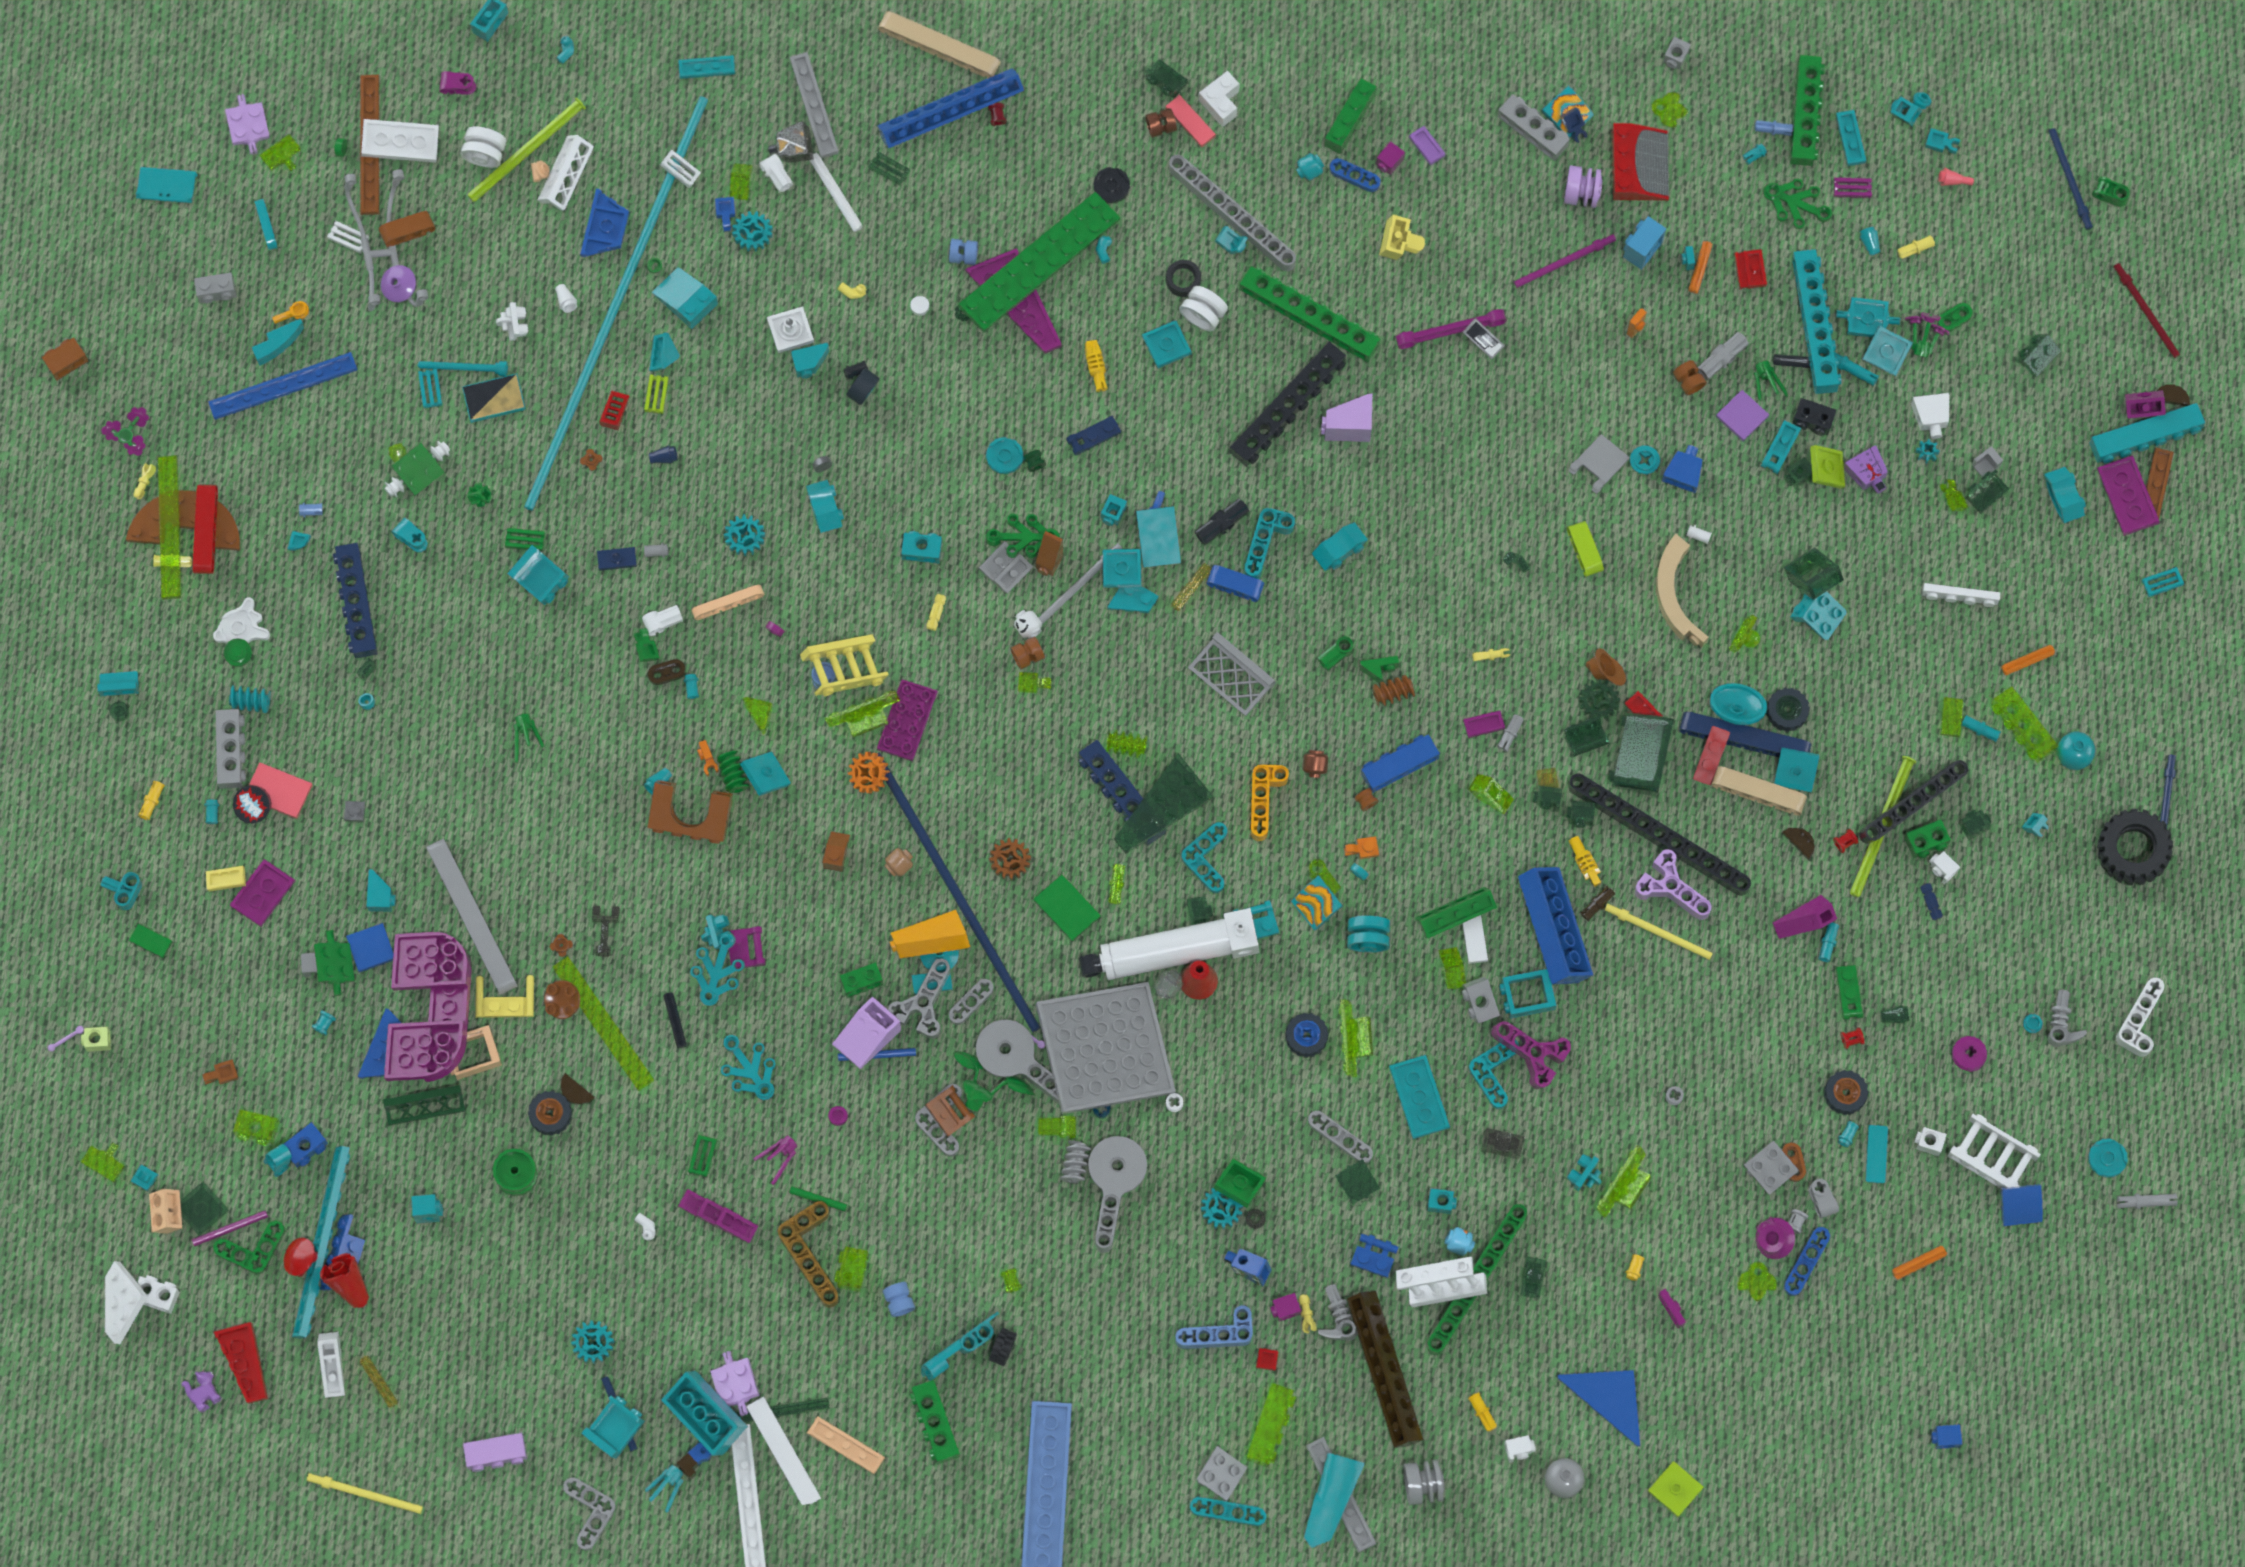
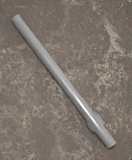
M1117 543L1112 549H1122V547ZM1103 554L1094 566L1039 617L1042 624L1103 567Z

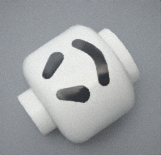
M1023 610L1015 616L1014 627L1023 638L1036 637L1042 631V623L1033 611L1026 612Z

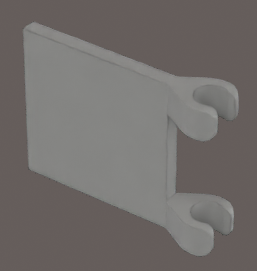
M1601 434L1570 465L1569 472L1574 475L1584 466L1599 479L1593 484L1592 491L1597 494L1630 457Z

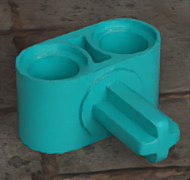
M128 872L123 876L121 882L105 876L101 881V887L116 892L114 895L115 903L119 909L126 911L133 907L142 888V881L136 873ZM130 880H137L134 886H128ZM122 897H129L126 903H120Z

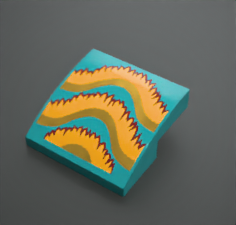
M1567 86L1542 109V113L1555 124L1554 127L1559 131H1564L1569 138L1572 133L1566 131L1560 117L1561 115L1577 107L1585 123L1594 116L1589 107L1570 86Z
M1317 876L1291 900L1314 931L1320 928L1333 914L1343 907L1342 903L1320 876Z

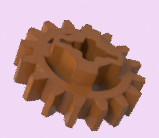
M1008 838L1006 843L1000 840V846L994 845L996 851H990V855L993 857L989 858V863H994L991 865V869H997L996 876L1002 874V879L1009 876L1010 880H1013L1015 875L1019 879L1021 872L1026 874L1025 867L1030 868V863L1027 862L1031 860V856L1027 855L1029 848L1024 849V842L1019 845L1018 839L1011 842V839ZM1017 850L1021 852L1023 859L1018 856ZM1013 856V859H1011V861L1008 862L1007 858ZM997 860L1003 863V868L1000 867Z

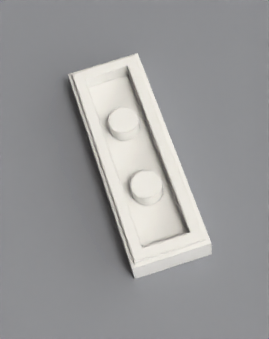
M1480 915L1462 923L1468 964L1488 962Z

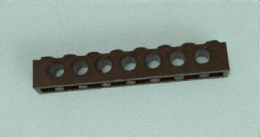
M1376 1290L1359 1292L1347 1298L1393 1446L1394 1448L1414 1445L1422 1441L1423 1436Z

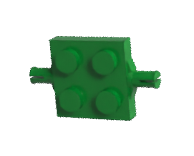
M334 930L325 931L327 942L314 944L319 983L332 984L334 996L342 995L340 984L355 981L350 943L336 942Z

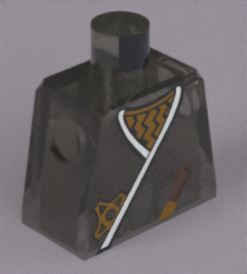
M803 121L777 132V144L768 146L771 156L774 154L779 155L786 163L814 159L810 129Z

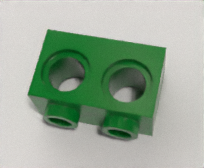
M1942 819L1910 831L1904 837L1913 859L1916 857L1920 859L1925 858L1934 850L1940 852L1946 849L1951 841ZM1938 834L1942 840H1934L1932 835ZM1915 841H1921L1924 847H1917Z
M876 962L840 975V981L847 998L883 986V979Z

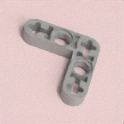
M949 1084L939 1093L941 1094L953 1085L957 1090L956 1094L959 1098L962 1096L961 1088L956 1084ZM949 1098V1105L952 1107L954 1103L951 1100V1098ZM924 1106L916 1114V1124L946 1156L956 1155L959 1151V1143L952 1135L948 1136L949 1138L946 1141L950 1145L955 1144L954 1151H947V1145L944 1142L941 1145L939 1144L946 1137L944 1132L940 1138L932 1136L931 1133L935 1128H941ZM923 1115L925 1117L928 1115V1122L930 1124L935 1122L936 1124H933L927 1131L928 1125L925 1122L920 1123V1116Z
M569 1478L563 1485L565 1493L593 1509L577 1537L579 1548L587 1551L596 1544L614 1514L616 1505L611 1498L576 1478ZM574 1482H576V1487L580 1490H582V1487H585V1489L581 1492L580 1498L577 1497V1495H579V1492L575 1490L569 1492V1483L573 1484ZM593 1492L595 1500L586 1502L584 1500L585 1494ZM599 1496L602 1497L600 1500L602 1503L607 1504L610 1502L611 1510L604 1512V1508L600 1504L594 1507L599 1500ZM600 1519L602 1526L599 1529H593L591 1527L592 1520ZM587 1528L591 1532L596 1533L595 1537L591 1534L589 1538L591 1542L590 1545L586 1544L585 1546H582V1537L587 1538L589 1532H586Z

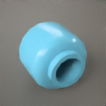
M1459 1227L1453 1230L1450 1229L1444 1242L1447 1244L1449 1251L1460 1256H1464L1467 1252L1471 1253L1475 1242L1472 1241V1233Z

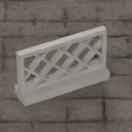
M1216 632L1210 643L1188 668L1243 715L1247 716L1269 689H1272L1276 681ZM1213 645L1219 649L1220 657L1209 658V650ZM1231 659L1234 662V669L1223 670V660ZM1220 660L1221 670L1210 671L1209 661ZM1207 661L1206 672H1199L1194 668L1199 662ZM1234 672L1235 682L1224 683V673ZM1237 672H1247L1249 681L1238 682ZM1221 673L1222 684H1213L1210 674ZM1260 683L1264 689L1260 694H1252L1251 684ZM1249 684L1250 694L1239 695L1238 685ZM1235 685L1236 696H1227L1225 694V686ZM1250 697V705L1244 710L1239 706V698Z

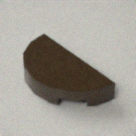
M2166 384L2157 390H2163L2165 403L2180 406L2190 405V398L2187 392L2180 386Z
M1788 828L1782 832L1807 860L1811 858L1814 853V839L1809 832L1803 828Z
M566 1073L564 1074L560 1087L567 1101L574 1105L588 1104L595 1099L592 1094Z

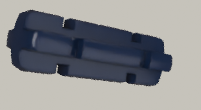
M1930 883L1923 884L1920 889L1922 894H1925L1923 897L1928 910L1931 911L1932 920H1938L1943 917L1941 909H1938L1940 906L1935 893H1932V885Z

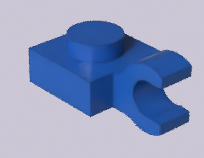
M734 197L715 198L717 219L722 218L724 232L731 231L730 217H735Z

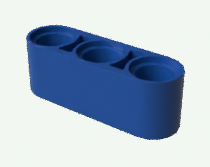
M1213 565L1206 583L1212 588L1215 586V589L1229 594L1232 592L1235 596L1247 600L1250 598L1253 602H1258L1264 587V582L1259 579L1218 565Z

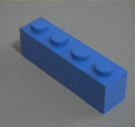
M1429 734L1426 736L1420 735L1413 740V743L1409 745L1403 744L1392 754L1389 752L1385 753L1380 757V760L1374 763L1370 761L1363 766L1361 775L1368 788H1371L1372 793L1439 759L1440 753Z

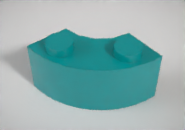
M2066 467L2044 474L2049 495L2063 523L2085 516L2084 508L2086 504L2083 497H2080L2074 484L2076 483L2074 474L2070 473Z
M828 480L807 485V493L820 533L843 527L841 520L844 519L841 508L837 509L834 496H836L834 485L830 486Z
M1354 522L1343 526L1332 537L1321 542L1312 555L1324 571L1331 568L1335 570L1342 565L1343 560L1353 553L1357 554L1364 549L1363 544L1368 539Z

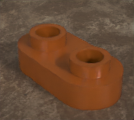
M1787 1143L1782 1151L1799 1170V1175H1793L1789 1180L1799 1182L1806 1174L1802 1151L1796 1143ZM1788 1151H1793L1795 1155L1790 1157Z

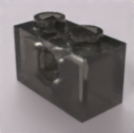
M1486 1128L1481 1151L1519 1160L1525 1136Z

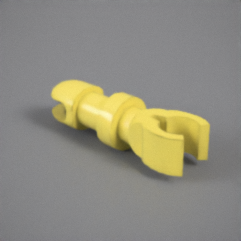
M146 463L143 465L142 477L139 478V485L135 488L133 494L135 498H143L146 485H149V479L156 471L154 465Z
M1503 648L1495 651L1489 649L1487 652H1476L1472 654L1473 661L1486 659L1492 661L1494 658H1507L1510 654L1504 655L1503 652L1510 650Z
M1301 1295L1299 1297V1304L1302 1306L1301 1317H1304L1302 1329L1305 1333H1309L1308 1326L1310 1325V1330L1316 1331V1324L1311 1317L1313 1312L1309 1306L1310 1298L1307 1295Z

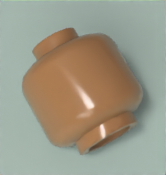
M896 848L885 858L886 864L884 866L893 876H903L913 867V862L911 861L913 856L907 849L903 851L900 848Z

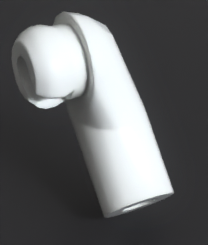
M639 1213L634 1221L643 1226L642 1237L645 1240H652L656 1234L655 1223Z

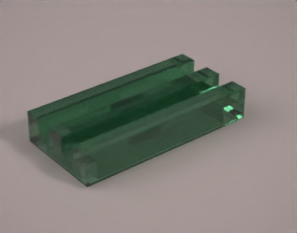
M877 152L876 157L873 158L872 163L868 166L870 170L901 186L910 172L909 168L880 152ZM879 158H880L881 160H883V161L889 163L890 165H892V166L898 168L899 170L903 171L904 174H903L902 172H900V171L894 169L893 167H891V166L885 164L884 162L880 161ZM878 164L879 166L885 168L886 170L894 173L895 175L901 178L898 179L892 176L891 174L883 171L882 169L876 167L875 165Z

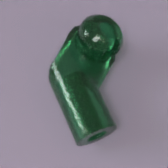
M1508 552L1503 557L1505 564H1517L1522 573L1531 569L1520 554Z

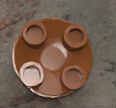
M565 980L549 984L544 996L545 1010L548 1014L558 1019L570 1018L577 1012L580 1006L578 989L571 982Z

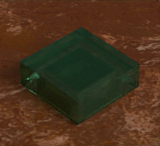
M368 658L358 669L357 675L363 681L376 669L374 661Z

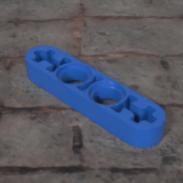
M1818 1227L1813 1231L1785 1282L1784 1290L1788 1295L1796 1296L1804 1287L1830 1239V1233L1826 1228ZM1816 1233H1825L1824 1237L1826 1240L1822 1239L1818 1246L1811 1243V1241L1815 1243L1818 1239ZM1807 1249H1815L1817 1256L1809 1258L1806 1254ZM1799 1265L1807 1267L1808 1273L1806 1275H1800L1797 1272ZM1796 1277L1804 1280L1803 1282L1801 1280L1798 1281L1796 1285L1799 1288L1798 1290H1789L1790 1286L1788 1284H1793Z

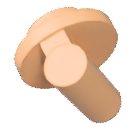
M541 160L531 163L533 182H540L549 176V167Z

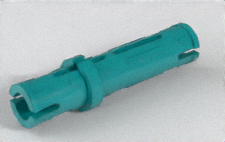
M1834 352V356L1838 357L1839 370H1845L1869 383L1871 386L1875 385L1879 375L1849 360V357H1843Z

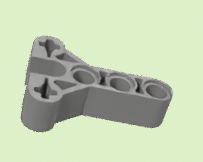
M945 959L936 960L917 995L905 1001H896L889 1005L888 1011L900 1020V1024L906 1026L913 1013H920L922 1019L916 1031L931 1039L937 1038L940 1035L941 1027L938 1021H936L933 1006L951 973L949 963ZM939 965L947 966L944 973L936 971ZM930 982L938 983L935 990L927 988ZM921 999H927L929 1001V1004L926 1007H920L918 1005ZM898 1008H900L902 1013H897V1015H895L893 1010H898ZM933 1025H935L936 1031H931V1033H929L927 1027H932Z

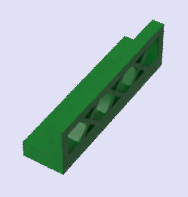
M1483 887L1417 916L1415 919L1421 925L1425 937L1428 939L1496 909L1497 905L1491 890Z

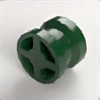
M1034 450L1024 455L1023 459L1028 463L1029 472L1040 470L1046 466L1045 460L1041 458L1042 453L1040 450Z

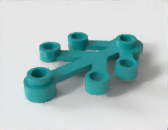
M724 933L719 937L721 947L715 966L709 957L707 948L701 947L696 951V956L702 959L711 977L709 985L703 976V968L701 966H693L690 973L697 979L702 989L700 1000L707 1006L716 1004L719 1000V995L739 987L738 979L730 978L726 984L716 988L720 979L735 971H742L745 968L744 961L738 959L732 965L722 969L728 949L736 943V938L732 933ZM725 937L729 939L728 944H725L723 942V939ZM700 950L705 951L704 957L700 955ZM737 962L741 963L740 969L736 968ZM695 968L700 970L699 975L694 973ZM731 980L735 981V987L730 986ZM708 992L712 994V998L710 1000L706 997V994Z
M734 1035L727 1036L724 1039L725 1049L734 1053L744 1069L734 1068L725 1064L721 1067V1074L724 1077L732 1075L750 1078L755 1083V1085L745 1084L740 1080H735L732 1083L734 1092H752L761 1100L770 1099L774 1095V1086L770 1081L772 1070L776 1066L775 1060L767 1058L764 1061L765 1072L762 1080L758 1075L761 1055L765 1051L764 1045L762 1043L754 1044V1055L751 1065L739 1048V1039ZM734 1041L736 1044L734 1047H729L728 1043ZM757 1046H761L762 1051L757 1052L755 1048ZM772 1061L773 1066L767 1067L766 1063ZM729 1068L730 1072L728 1074H725L723 1072V1069ZM740 1083L741 1088L735 1089L734 1085ZM767 1088L768 1092L766 1094L761 1093V1089Z

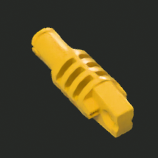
M1097 340L1086 341V360L1089 374L1094 378L1096 392H1100V389L1101 391H1106L1108 387L1104 376L1106 368L1102 352Z
M1579 836L1571 838L1569 843L1576 855L1575 861L1585 880L1590 879L1594 887H1597L1601 884L1597 875L1601 871L1591 852L1585 849Z

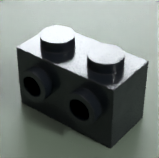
M1801 398L1792 424H1795L1802 430H1813L1819 436H1828L1837 409Z

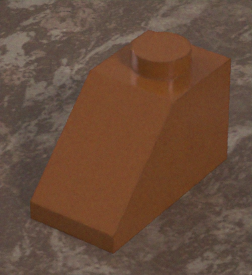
M831 831L823 859L824 869L843 872L850 835Z

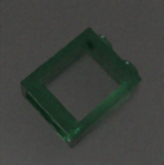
M1815 547L1784 567L1789 582L1812 600L1844 580L1839 566ZM1817 566L1823 569V571L1808 581L1801 578Z

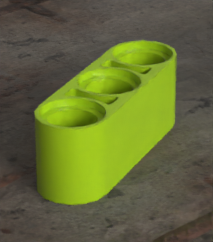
M1586 521L1568 526L1567 533L1568 536H1571L1570 541L1575 553H1578L1576 556L1581 569L1585 571L1583 572L1584 576L1587 577L1604 571L1602 560Z

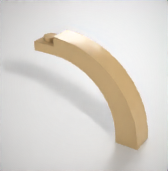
M1675 534L1666 546L1658 567L1656 578L1657 600L1662 615L1672 631L1682 641L1688 636L1692 644L1695 646L1699 645L1702 648L1707 643L1708 636L1685 616L1675 595V571L1690 548L1687 542Z

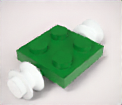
M437 441L438 446L436 448L430 447V454L424 445L419 443L392 464L391 467L400 478L391 477L392 482L390 484L385 482L386 487L384 489L389 496L392 497L394 495L397 498L398 491L404 492V484L415 496L441 476L444 471L435 460L443 461L442 457L444 455L450 456L448 453L450 449L447 444Z

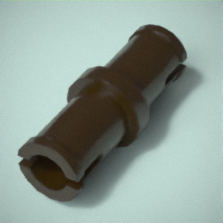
M1606 886L1580 912L1581 916L1589 922L1599 910L1605 908L1604 905L1615 895V892Z

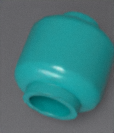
M1309 153L1297 161L1299 168L1296 171L1301 178L1305 177L1311 181L1323 173V167L1325 166L1318 154Z

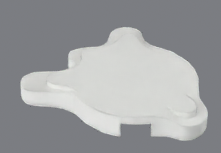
M252 598L244 599L239 608L223 615L220 625H218L217 630L213 633V638L216 642L227 644L232 639L240 638L250 643L253 640H268L270 638V633L267 629L257 626L262 621V616L254 611L255 603Z

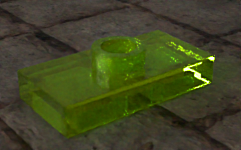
M1943 698L1940 735L1960 737L1963 699Z

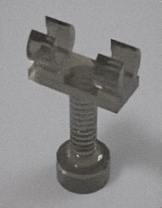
M593 905L592 922L602 923L600 945L596 946L595 955L609 957L611 956V947L607 945L609 923H619L620 906H612V916H600V906Z

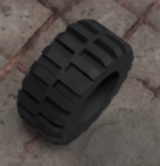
M2131 809V812H2127V810L2121 811L2119 815L2115 814L2101 831L2097 845L2098 859H2101V866L2103 869H2107V874L2110 877L2115 876L2117 878L2116 881L2120 883L2126 881L2127 885L2132 886L2133 883H2138V885H2144L2146 881L2150 883L2164 872L2171 859L2173 848L2172 834L2170 830L2166 829L2167 824L2164 821L2160 822L2158 820L2159 816L2153 814V816L2149 815L2147 810L2143 809L2142 812H2138V809ZM2135 831L2146 835L2153 844L2151 857L2142 863H2132L2125 860L2117 850V841L2122 834Z

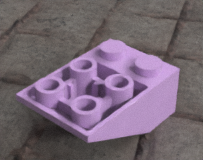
M872 997L857 1011L832 1045L861 1069L901 1031L900 1020Z

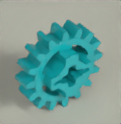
M748 211V216L742 213V219L736 218L737 225L732 226L735 243H740L741 249L746 246L748 252L751 248H754V251L757 252V247L759 246L761 249H764V243L769 244L768 238L773 237L771 233L773 228L770 225V220H765L764 214L758 216V211L754 215H751V212Z
M743 514L742 519L736 516V521L730 520V527H725V531L728 532L724 533V538L727 539L725 541L726 546L730 545L731 552L736 549L737 555L743 552L744 556H747L749 551L753 555L754 549L760 550L759 544H764L762 539L765 537V532H762L764 526H759L760 521L758 519L753 521V516H750L749 519H746L745 514ZM752 527L757 531V535L752 532ZM747 532L748 535H745L744 538L742 539V536H741V535H744V534ZM732 536L737 538V544L733 541Z
M1212 1188L1211 1195L1209 1193L1205 1194L1207 1200L1203 1199L1201 1201L1205 1205L1201 1207V1212H1206L1203 1215V1219L1208 1218L1207 1224L1214 1223L1215 1229H1217L1218 1225H1221L1222 1230H1224L1227 1224L1231 1228L1233 1226L1232 1221L1239 1222L1237 1216H1242V1212L1239 1209H1242L1243 1206L1230 1198H1222L1221 1196L1225 1195ZM1213 1199L1215 1204L1209 1209V1204ZM1219 1203H1220L1222 1206H1226V1207H1225V1213H1224V1211H1222V1209H1219V1210H1218V1208H1219ZM1235 1206V1212L1230 1216L1229 1211ZM1218 1216L1221 1217L1223 1220H1218L1214 1217Z
M590 1320V1325L588 1326L583 1322L582 1329L576 1328L578 1334H572V1337L576 1339V1341L571 1342L572 1346H576L573 1352H579L578 1359L580 1360L584 1357L585 1363H588L589 1359L592 1360L593 1364L596 1363V1359L603 1362V1356L609 1357L607 1351H613V1347L610 1344L614 1343V1339L609 1338L613 1334L611 1331L606 1332L608 1326L601 1327L600 1321L594 1325L593 1321ZM590 1330H596V1331L593 1332V1333H588V1332H587V1331H590ZM604 1336L606 1338L605 1347L601 1344ZM587 1337L591 1340L596 1339L598 1347L594 1344L590 1345ZM581 1338L584 1340V1345L582 1346V1348H580ZM590 1352H598V1354L594 1355L589 1354Z

